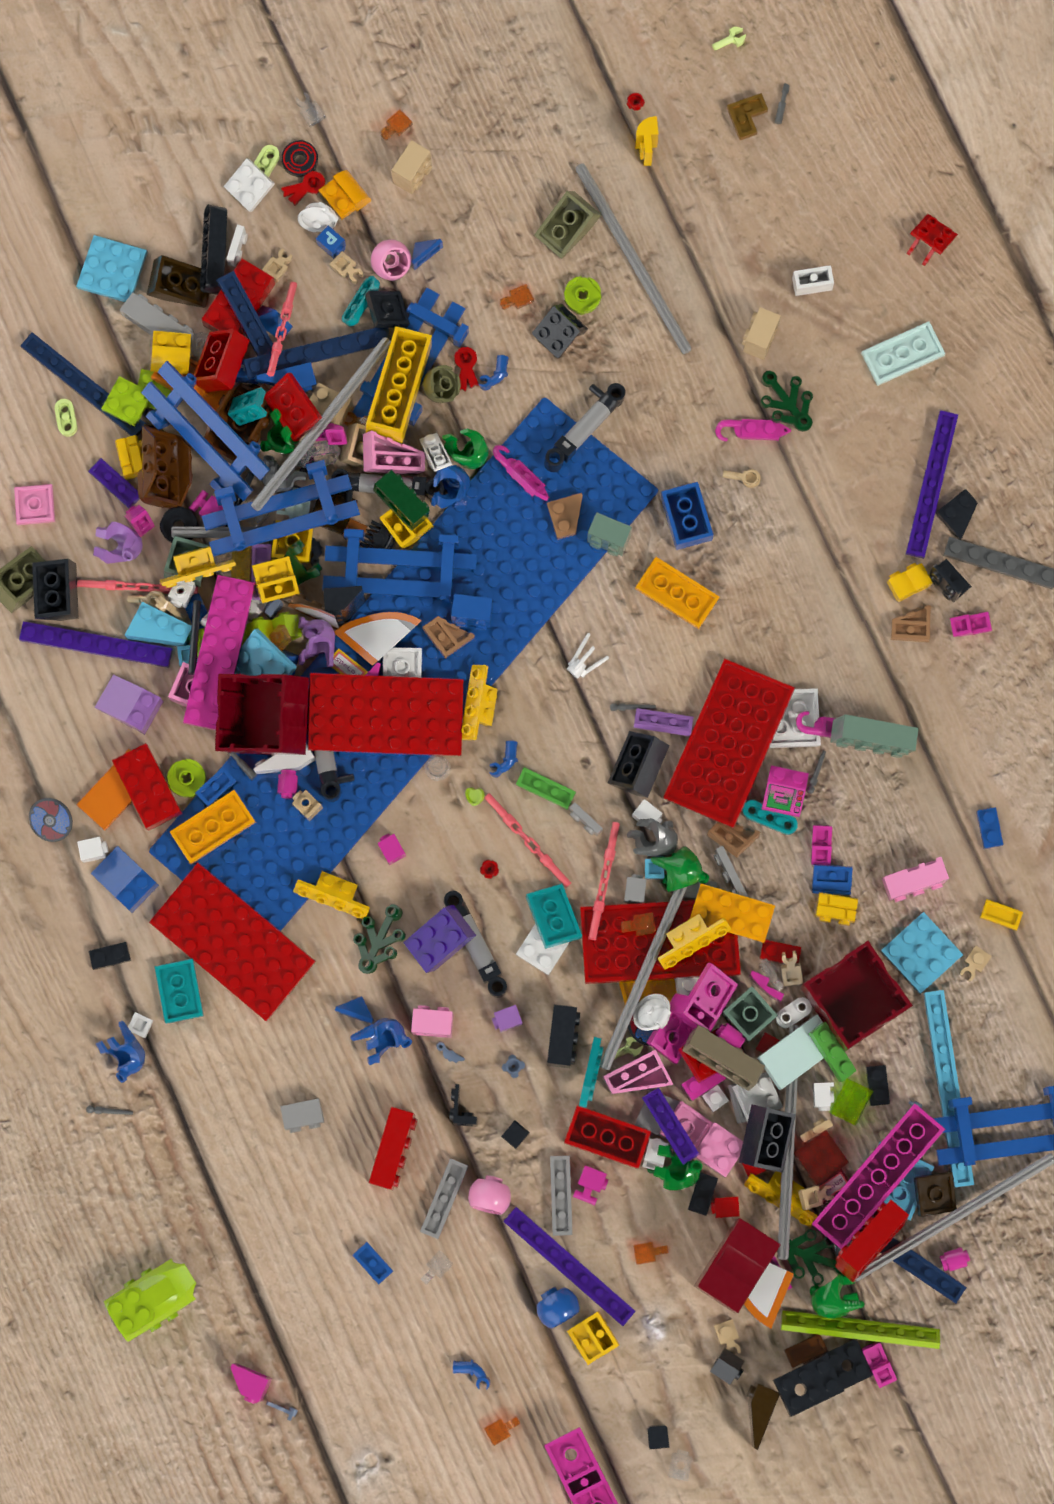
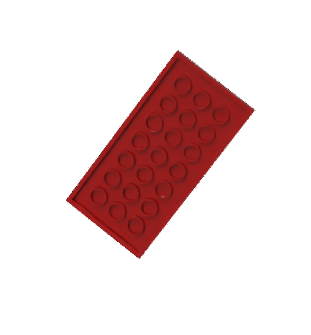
M724 658L663 799L734 829L792 698L795 687Z
M310 673L308 751L462 756L463 679Z
M200 863L194 866L149 921L152 926L265 1021L270 1019L316 963V960Z
M695 900L681 901L668 932L690 919ZM669 902L605 905L604 911L601 913L596 940L589 939L594 906L580 907L585 984L636 981ZM727 932L724 936L718 937L710 942L709 945L700 948L691 956L682 959L676 965L667 969L663 968L657 957L648 981L699 978L707 963L713 964L727 976L741 975L738 935ZM667 936L658 957L674 948Z

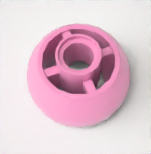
M384 240L372 251L371 266L373 271L382 279L389 281L398 280L410 269L411 254L408 248L400 241ZM390 254V260L385 262L387 255Z
M486 1175L485 1179H477L471 1185L468 1194L469 1204L474 1209L502 1215L508 1209L511 1202L510 1189L507 1185L502 1184L503 1179Z

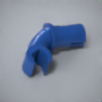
M497 356L496 370L493 372L492 377L487 375L480 377L481 381H487L486 384H479L482 390H489L508 376V356Z
M516 741L505 742L506 749L503 763L500 765L498 763L490 764L491 768H497L496 772H489L492 777L497 778L501 776L515 762H518L516 758L518 743Z
M471 1360V1362L453 1361V1374L467 1373L471 1374V1376L474 1374L478 1379L476 1382L478 1389H480V1382L482 1380L487 1384L486 1390L489 1388L491 1383L489 1377L486 1376L484 1370L474 1360Z

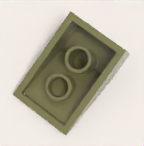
M566 191L534 236L563 259L591 230L601 214L575 191Z
M32 546L0 568V602L11 613L19 609L34 596L32 563L45 561Z

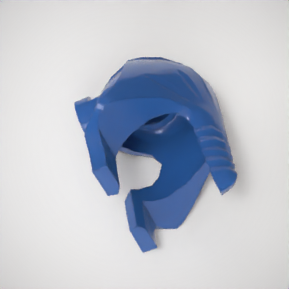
M452 465L437 471L433 486L436 487L442 481L444 489L448 494L442 495L436 492L432 497L431 506L437 505L442 509L455 502H460L470 488V478L464 469L457 465Z
M391 1018L379 1019L350 1036L352 1041L372 1038L366 1041L367 1050L375 1048L376 1054L367 1057L369 1065L380 1063L381 1056L390 1047L398 1048L401 1045L403 1048H407L412 1044V1040L406 1036L402 1024L396 1019Z
M120 1021L118 1024L125 1043L120 1045L114 1037L107 1039L111 1047L110 1049H107L103 1041L97 1042L96 1046L100 1054L107 1053L118 1060L117 1071L119 1072L116 1073V1077L121 1083H124L128 1076L142 1069L145 1063V1051L125 1022Z

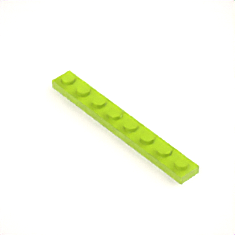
M782 1310L781 1330L934 1349L940 1348V1329L843 1317L828 1319L818 1314Z

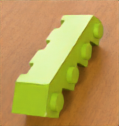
M283 612L278 614L279 617L272 620H264L263 617L253 618L252 622L246 624L242 645L254 629H259L272 643L279 641L287 643L302 637L301 628H298V615ZM205 628L199 629L197 657L199 656Z

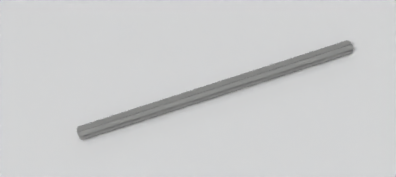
M582 163L576 166V172L682 354L689 353L691 351L689 342L585 164Z
M382 338L321 415L322 419L309 430L252 502V508L256 511H260L388 350L391 343L388 338Z
M687 887L674 890L600 1063V1067L605 1070L611 1068L665 941L666 933H668Z
M791 1025L789 1027V1034L800 1026ZM798 1078L786 1086L785 1112L796 1114ZM795 1120L781 1176L778 1243L781 1246L777 1251V1258L781 1260L788 1259Z
M1049 1153L879 1255L855 1281L863 1279L1054 1164V1156Z

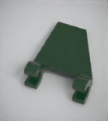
M301 539L292 544L284 557H290L297 585L311 578L318 577L323 569L319 563H316L306 570L295 555L303 551L302 548L305 547Z

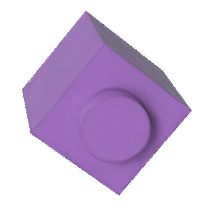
M516 1005L494 1012L495 1018H492L495 1029H500V1032L523 1025Z

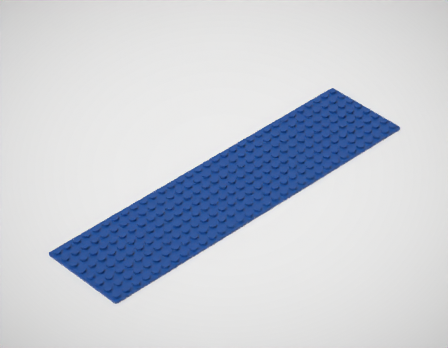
M547 398L541 399L502 444L510 452L506 453L502 450H499V452L506 459L520 460L546 485L545 490L549 496L548 500L545 501L535 495L532 497L493 455L470 481V488L460 502H455L448 506L433 523L434 527L427 531L411 549L412 551L442 552L443 545L439 544V534L458 535L459 546H455L454 553L477 554L476 570L453 569L452 583L475 584V596L492 598L493 612L490 629L486 628L485 631H479L471 626H467L465 629L460 628L468 633H473L475 638L445 659L422 628L437 616L452 624L453 599L451 601H440V598L372 594L348 621L383 612L405 613L420 619L421 622L393 648H422V678L463 679L462 720L472 665L488 666L486 685L492 686L607 553L608 550L603 548L595 549L587 542L588 531L596 513L630 526L658 493L657 487L593 435L587 438L567 463L563 462L561 470L558 472L548 471L544 466L547 451L552 449L562 435L565 436L577 422ZM550 458V461L553 463L559 462L556 458ZM582 493L583 497L576 535L557 540L547 503ZM397 565L385 579L440 582L441 568ZM337 635L335 636L334 653L339 648L366 671L369 672L373 668L370 663ZM321 653L300 677H307L310 682V673H339L331 667H327L326 654ZM382 657L379 661L376 662V663H381V669H380L379 676H383V657ZM307 721V734H306V745H307V746H308V721ZM334 752L338 776L354 774L355 779L352 782L340 784L341 797L335 802H328L324 799L321 793L316 760L301 770L296 771L298 776L297 792L307 790L323 807L310 821L293 806L294 800L292 798H281V794L277 793L278 777L281 772L257 774L251 780L237 765V761L230 756L222 767L237 782L219 799L235 790L256 823L198 861L190 864L170 834V831L208 807L196 795L182 811L183 814L176 818L150 848L149 852L182 881L194 866L200 863L281 931L309 899L293 892L297 880L299 879L316 886L322 871L330 874L432 755ZM236 753L252 770L256 767L255 764L262 759L268 760L272 757L271 754ZM328 788L326 794L333 796L336 793V788ZM304 800V801L302 802V805H303V806H308V805H309V801H308V800Z

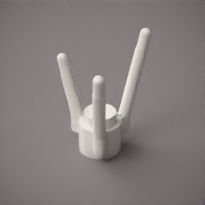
M587 633L572 660L568 663L567 670L577 679L580 676L584 678L587 673L609 659V656H606L585 670L586 665L584 661L595 650V647L592 646L581 660L577 658L587 643L590 633Z

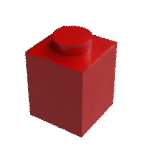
M739 1197L714 1198V1202H711V1214H715V1218L740 1217Z

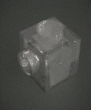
M193 333L190 350L192 360L199 361L209 333Z

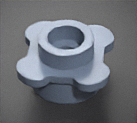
M510 1055L506 1064L502 1065V1070L510 1073L512 1078H517L520 1070L525 1068V1063L516 1059L515 1055Z

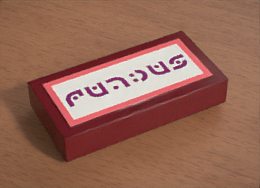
M841 1168L817 1185L819 1189L823 1185H831V1188L826 1190V1195H834L835 1197L849 1179ZM822 1200L823 1204H825L829 1200Z

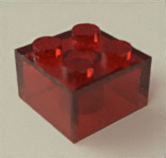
M827 1130L794 1152V1157L815 1186L849 1163Z

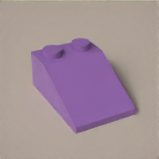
M113 674L95 708L145 735L163 704V700L146 689Z

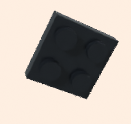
M368 291L365 294L375 328H407L410 325L400 291Z

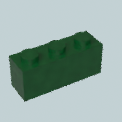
M390 470L374 484L373 491L411 531L428 518L430 513L428 504L416 496L414 489L408 487L398 473L395 474Z

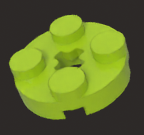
M575 277L566 285L564 292L565 303L571 311L578 315L588 314L599 306L601 288L590 277ZM580 291L582 293L587 292L586 299L579 298Z
M185 759L177 761L168 771V784L176 795L184 798H193L196 796L195 792L206 783V773L203 767L195 760ZM188 773L191 774L190 778L192 780L190 782L187 781L186 783H183L184 779L182 778V776L187 775Z

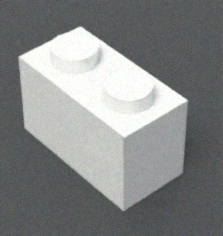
M831 265L793 272L792 281L795 296L831 291L833 289L834 280Z

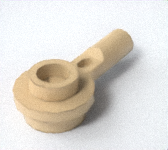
M749 469L743 473L726 470L723 472V478L740 480L748 488L757 487L761 481L759 472L754 469Z
M155 590L151 591L147 596L128 595L127 601L128 603L144 602L159 609L155 606L157 602L154 599H158L160 595L164 598L165 596L162 592Z
M161 595L158 599H154L157 602L155 606L161 611L165 612V610H168L172 613L173 617L183 622L186 620V616L176 610V607Z

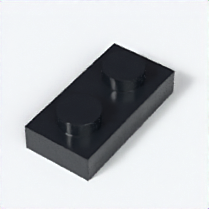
M127 942L89 951L93 970L131 961Z
M886 1065L866 1067L870 1106L889 1105L890 1098Z
M700 1172L689 1203V1211L707 1216L718 1178Z

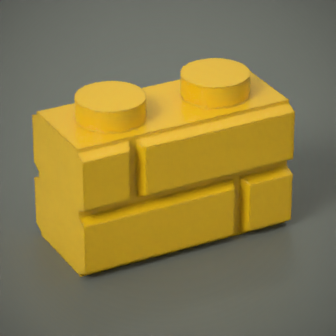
M137 435L115 440L125 480L138 477V472L142 469V440H139Z
M819 893L815 917L819 918L821 922L831 923V920L839 921L838 924L850 926V923L855 922L858 899Z

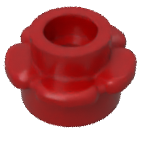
M632 93L627 97V106L634 111L640 110L645 104V100L639 93Z
M485 860L480 867L481 874L487 879L497 876L499 873L497 862Z

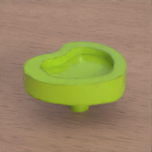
M470 787L465 791L467 801L472 806L479 805L484 799V791L481 788L474 789Z

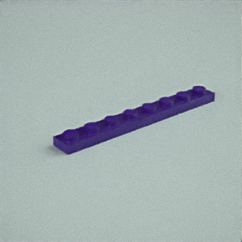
M942 410L939 412L906 555L925 558L959 414Z
M24 621L19 638L22 642L169 668L173 651L172 648Z
M517 1207L503 1221L619 1324L624 1326L636 1312Z

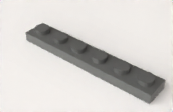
M948 538L943 555L945 557L1052 590L1054 588L1053 568L959 539Z

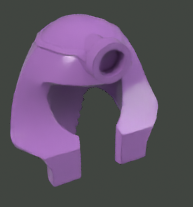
M111 522L108 527L96 528L95 536L107 540L111 538L118 543L117 548L110 552L97 546L94 547L93 555L99 557L105 563L131 561L136 559L141 553L143 547L142 539L130 527L118 522Z
M300 617L298 628L303 629L302 633L309 641L306 644V649L299 655V665H303L306 659L325 653L327 667H333L335 632L325 620L315 619L309 621L305 620L304 617Z

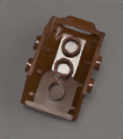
M239 381L233 386L232 390L227 392L226 396L223 395L218 403L220 406L216 412L247 445L252 441L258 443L261 437L260 432L263 428L266 429L270 422L269 417L272 409L270 406H267L264 409L267 412L266 417L239 426L228 415L233 398L260 387L255 383L245 385ZM208 426L204 438L227 462L232 464L237 456Z
M147 424L142 426V469L138 472L139 498L145 504L160 508L182 506L192 484L191 447L179 435L165 432L163 429L158 430L156 427Z

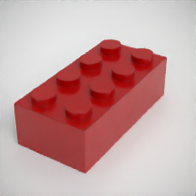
M242 258L234 272L257 313L275 286L274 277ZM220 290L201 319L203 326L213 332L235 329L243 334L244 331L222 290Z
M147 743L112 760L148 831L183 814Z
M577 1105L564 1144L639 1169L651 1131Z
M391 1107L369 1184L392 1191L394 1187L398 1188L401 1179L398 1173L400 1168L404 1169L407 1159L404 1153L406 1149H410L412 1138L409 1136L411 1130L415 1131L418 1121L414 1113Z
M892 1200L887 1204L883 1202L876 1210L875 1218L871 1216L865 1222L861 1230L862 1232L858 1230L851 1238V1242L848 1244L849 1247L845 1245L838 1253L835 1267L853 1283L901 1230L909 1217V1214Z

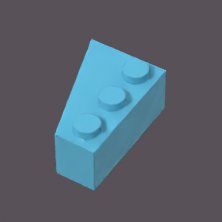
M142 602L125 633V637L127 640L161 643L177 647L187 646L191 641L192 626Z

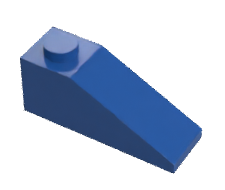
M311 362L277 370L272 377L268 376L267 373L254 377L255 382L274 386L287 373H292L304 392L312 391V387L317 384Z

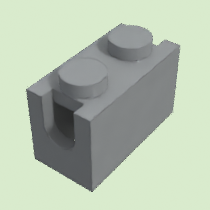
M319 1098L280 1106L284 1129L290 1130V1133L302 1131L301 1127L309 1126V1129L321 1127L320 1123H325Z

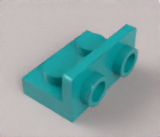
M260 387L234 397L228 415L239 426L266 417L267 412L261 407L266 391Z

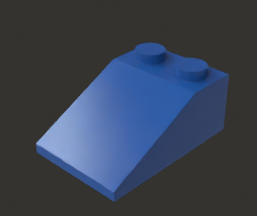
M118 846L91 873L131 913L159 886Z

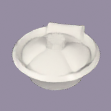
M322 202L307 205L298 215L299 224L311 232H322L328 225L333 229L339 219L335 211Z
M651 994L644 997L637 1004L633 1013L635 1025L645 1031L663 1029L672 1014L668 999L661 994Z

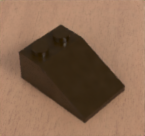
M163 255L154 259L147 290L148 296L164 301L206 308L209 293H204L200 290L201 268Z
M755 1383L754 1386H750L747 1396L750 1397L748 1405L752 1447L758 1450L780 1395L773 1389Z

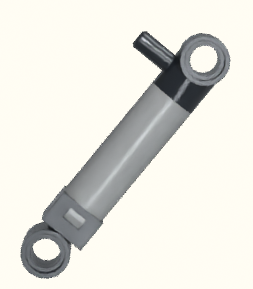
M613 383L605 393L595 384L589 387V390L600 399L565 436L562 435L552 449L547 451L544 466L548 471L558 472L561 470L563 462L567 463L575 455L576 450L617 407L622 405L626 394L623 385ZM617 393L620 397L615 398L611 394ZM550 458H556L559 462L553 463L550 461Z
M338 469L333 472L331 479L348 474L352 489L346 490L344 503L352 501L353 491L375 493L373 491L374 484L384 475L354 473ZM402 477L404 483L414 489L416 496L420 500H425L426 495L432 500L435 493H432L430 489L433 487L434 478L427 482L426 477ZM440 481L437 487L440 488L439 493L444 495V484Z
M308 701V710H307V721H308V716H309V701ZM314 751L321 793L328 802L338 801L341 797L340 784L354 781V774L338 776L334 752ZM330 787L336 788V793L333 796L326 794L327 789Z
M449 891L444 897L445 907L450 906L448 900L451 897L459 899V903L455 907L477 935L465 946L484 984L488 983V991L491 996L500 998L507 992L506 981L499 977L502 973L462 895L457 891ZM496 982L503 985L502 991L494 992L492 990L493 984Z

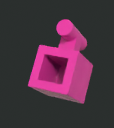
M204 490L199 493L189 507L193 512L198 507H201L202 509L199 511L201 518L203 515L223 510L222 505L218 506L216 497L211 495L208 501L205 500L208 493Z
M585 1165L578 1185L585 1187L584 1191L575 1190L573 1197L595 1206L598 1198L590 1196L593 1190L600 1193L601 1189H606L609 1181L606 1178L607 1174Z

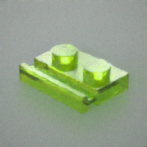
M847 1078L830 1114L856 1126L873 1091Z

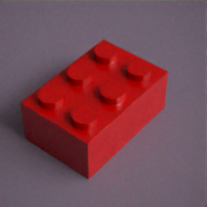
M235 329L209 332L194 372V376L197 379L196 385L205 392L232 390L250 340Z

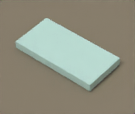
M929 321L861 352L877 386L945 356V352Z
M818 1014L757 1057L760 1063L765 1066L764 1069L779 1090H782L823 1059L822 1054L809 1036V1033L822 1023Z

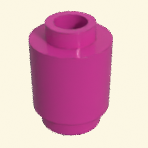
M281 770V774L278 777L277 791L278 794H281V798L290 799L297 793L298 776L296 771Z
M728 1023L725 1026L721 1024L715 1032L717 1037L725 1039L733 1047L740 1048L745 1041V1038L742 1036L743 1034Z
M962 1247L944 1252V1255L939 1256L944 1271L949 1270L950 1272L967 1267V1262L970 1261L967 1250L963 1251Z

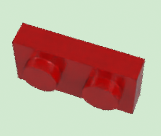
M765 940V943H762L760 959L785 964L782 961V953L785 952L786 958L791 959L793 951H796V963H799L802 947Z

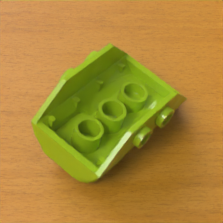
M171 1258L154 1270L149 1268L140 1274L142 1276L140 1279L135 1281L133 1278L126 1282L124 1289L104 1301L110 1317L127 1342L148 1330L154 1332L162 1327L161 1322L166 1319L171 1321L178 1317L177 1312L196 1300L193 1292L197 1283L185 1263H175Z

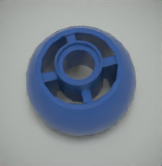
M553 1287L541 1295L543 1300L536 1307L539 1320L550 1329L578 1314L580 1310L576 1295L565 1287L560 1290Z

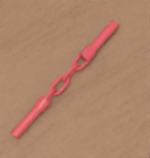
M296 282L290 283L286 301L283 303L280 315L282 323L276 330L275 337L277 342L273 343L272 355L267 375L271 377L275 374L278 358L283 348L281 341H284L287 330L285 324L291 317L297 288ZM279 330L280 332L284 330L283 337L281 335L278 337Z
M116 580L77 581V587L102 588L112 591L137 590L151 592L156 590L163 594H169L172 587L166 588V586L161 584L125 583ZM140 585L149 586L148 589H140ZM196 587L193 594H198V587ZM179 589L177 593H183L184 591Z
M490 793L487 794L484 799L503 818V822L515 834H519L524 839L525 846L532 853L537 854L540 857L539 861L567 888L571 882L553 863L549 855H544L540 851L538 843L522 831V826L510 813L508 814ZM514 823L519 827L516 830L512 827ZM530 840L537 847L534 850L528 845V843H530Z
M618 822L612 823L608 847L605 849L604 868L602 869L598 894L593 907L594 914L589 933L590 940H596L601 913L604 911L608 880L616 853L615 846L620 827ZM605 870L608 871L606 878H604ZM602 883H605L604 891H601Z

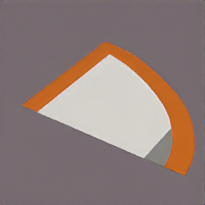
M303 604L288 605V607L314 619L325 620L336 629L339 628L335 616L328 612Z
M383 612L350 621L334 632L373 666L415 628L421 620L405 613Z
M769 1263L744 1303L748 1311L759 1322L770 1329L773 1326L794 1275Z

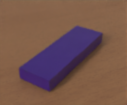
M102 458L88 471L127 508L133 507L140 500L138 490Z

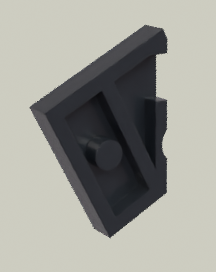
M964 489L939 509L936 514L956 538L961 540L978 502L967 489Z

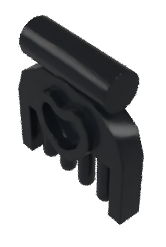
M372 520V525L369 528L378 533L367 530V533L373 536L365 534V537L372 540L373 543L364 539V543L361 542L360 546L363 548L392 549L396 541L392 534L389 536V530L384 525Z

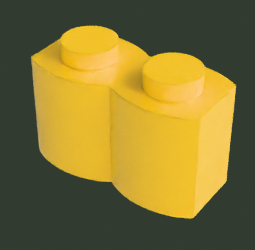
M913 563L906 567V571L902 573L897 571L889 576L890 579H888L887 584L897 602L932 585L933 582L922 563L918 565Z

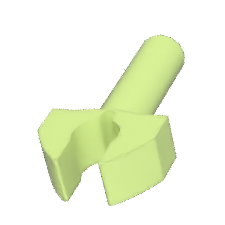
M730 28V35L713 43V49L716 51L731 43L736 44L737 47L743 45L746 34L740 38L735 37L736 34L743 32V28Z
M629 1037L626 1039V1045L618 1049L614 1059L627 1053L636 1057L641 1053L643 1046L637 1049H630L629 1047H631L632 1043L637 1041L633 1037Z

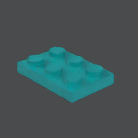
M563 884L526 894V900L545 949L582 938Z
M189 959L154 966L165 1024L203 1017L204 1013L194 960Z
M594 1037L579 1102L580 1107L586 1108L587 1102L592 1101L604 1048L600 1046L602 1038Z

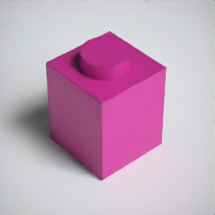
M388 833L380 838V842L377 844L389 865L406 857L395 834L390 835Z

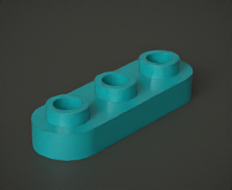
M369 276L363 281L343 313L342 322L347 326L351 327L358 324L363 312L368 308L365 294L368 291H379L380 282L374 276Z
M755 800L747 801L742 809L746 819L784 835L793 834L798 827L795 817L762 810L763 804ZM754 808L756 812L750 814L748 809ZM766 816H773V821H768ZM786 822L791 824L790 829L784 827Z

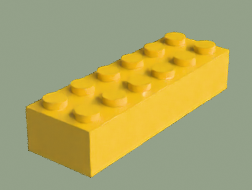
M395 327L367 418L366 433L374 431L378 435L403 443L432 347V335Z

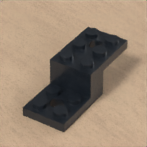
M853 1339L773 1379V1382L789 1417H792L844 1392V1389L873 1376V1373L857 1339ZM844 1360H848L851 1363L849 1371H845L842 1368ZM797 1384L804 1386L805 1391L801 1396L795 1392Z

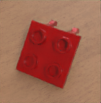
M927 213L911 231L910 234L916 239L906 254L910 256L922 240L932 247L922 263L923 266H926L934 253L937 252L941 255L958 234Z

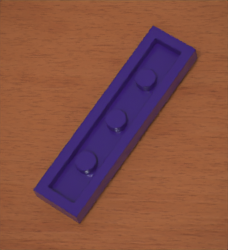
M659 1087L642 1097L682 1164L684 1165L700 1155Z

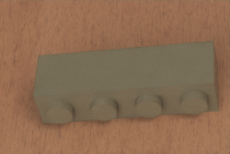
M699 1025L690 1033L682 1049L685 1053L747 1091L757 1084L765 1067L756 1058L746 1055L741 1049L733 1047L725 1039L715 1036L707 1028Z

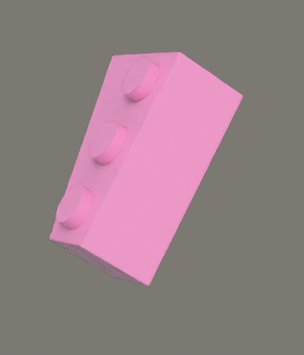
M374 431L363 434L364 472L388 473L392 470L394 473L418 474L425 471V452L406 444L395 442L393 439L378 435Z
M942 857L883 877L882 881L889 901L895 900L896 903L905 900L906 896L913 894L914 897L924 894V890L931 888L932 891L942 888V884L949 879Z
M656 1050L603 1076L611 1095L673 1085Z

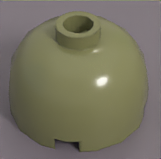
M440 365L426 373L422 386L426 397L431 401L447 403L453 401L459 395L460 379L458 374H454L452 367Z

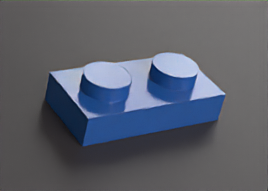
M222 767L195 794L207 806H210L237 781Z
M996 807L976 811L983 849L1003 846Z
M368 1242L352 1255L378 1285L393 1272Z

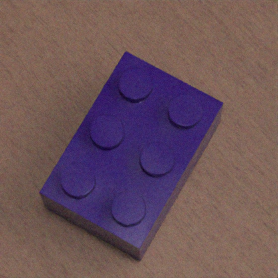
M450 905L440 910L403 943L425 973L436 971L477 935L456 907Z

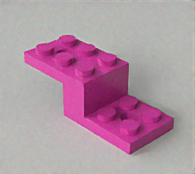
M707 963L689 996L675 993L670 1001V1012L672 1014L663 1029L653 1030L646 1043L670 1062L677 1064L682 1057L678 1049L685 1045L690 1033L698 1025L707 1028L710 1032L712 1031L738 984L716 966ZM715 985L716 992L712 995L711 988ZM673 1032L674 1039L670 1042L669 1035Z
M580 1427L544 1445L573 1504H594L596 1502L618 1504ZM574 1449L577 1452V1457L574 1460H568L565 1457L566 1450Z

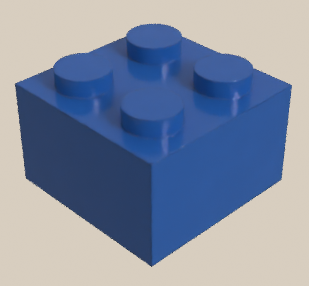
M454 594L451 614L452 624L463 629L467 628V626L475 627L474 629L479 631H485L486 628L490 629L493 612L492 598Z

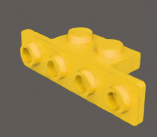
M210 546L173 556L178 575L160 579V584L170 588L176 586L177 582L180 581L191 582L196 580L195 577L201 575L203 577L212 576L215 571H230L233 566H236V562L231 559L215 564Z
M472 665L462 722V740H477L479 724L492 726L498 689L486 685L487 665Z
M323 871L316 886L298 879L293 890L294 893L301 897L310 898L320 904H325L338 911L351 914L356 918L363 919L367 916L370 909L369 906L352 900L358 886L357 884Z
M700 914L666 933L674 948L658 957V960L664 969L673 967L677 962L691 956L695 951L709 945L713 940L724 936L731 930V927L725 918L707 927Z
M775 1171L768 1184L755 1175L750 1174L744 1186L751 1192L764 1198L768 1203L780 1208L782 1173ZM792 1180L791 1216L799 1220L801 1224L811 1227L818 1216L810 1210L802 1209L798 1191L805 1188Z

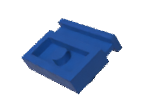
M813 864L812 893L851 895L853 867Z

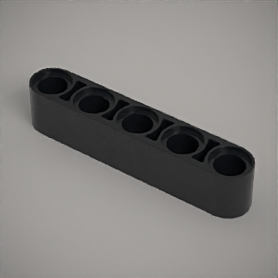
M207 204L205 207L203 218L200 290L204 293L218 295L221 288L216 280L223 277L225 272L227 209Z

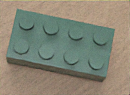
M845 714L833 720L830 742L836 743L837 747L847 748L848 746H853L858 751L869 749L873 750L872 753L884 754L885 752L891 753V757L902 758L903 755H909V753L916 751L918 728Z

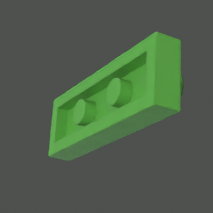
M525 767L516 782V786L567 810L576 794V791Z
M822 1022L809 1033V1036L839 1082L845 1081L857 1071L826 1022Z

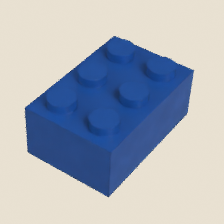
M698 482L661 491V501L676 550L713 540V531Z

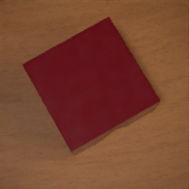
M218 674V718L216 722L215 751L240 754L306 755L309 678L286 674H260L257 676Z
M866 941L845 955L841 961L824 969L800 987V990L810 1001L815 1012L822 1022L827 1023L845 1052L913 1006L899 984L889 975L883 961L869 941Z
M735 1219L694 1287L733 1313H739L781 1244L743 1219Z

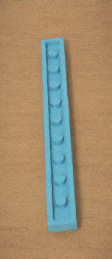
M944 990L925 992L923 995L942 1117L954 1116V1108H949L948 1100L961 1098L945 994ZM957 1131L945 1133L947 1148L960 1147ZM964 1162L950 1164L951 1172H953L954 1188L974 1185L971 1165L964 1166Z

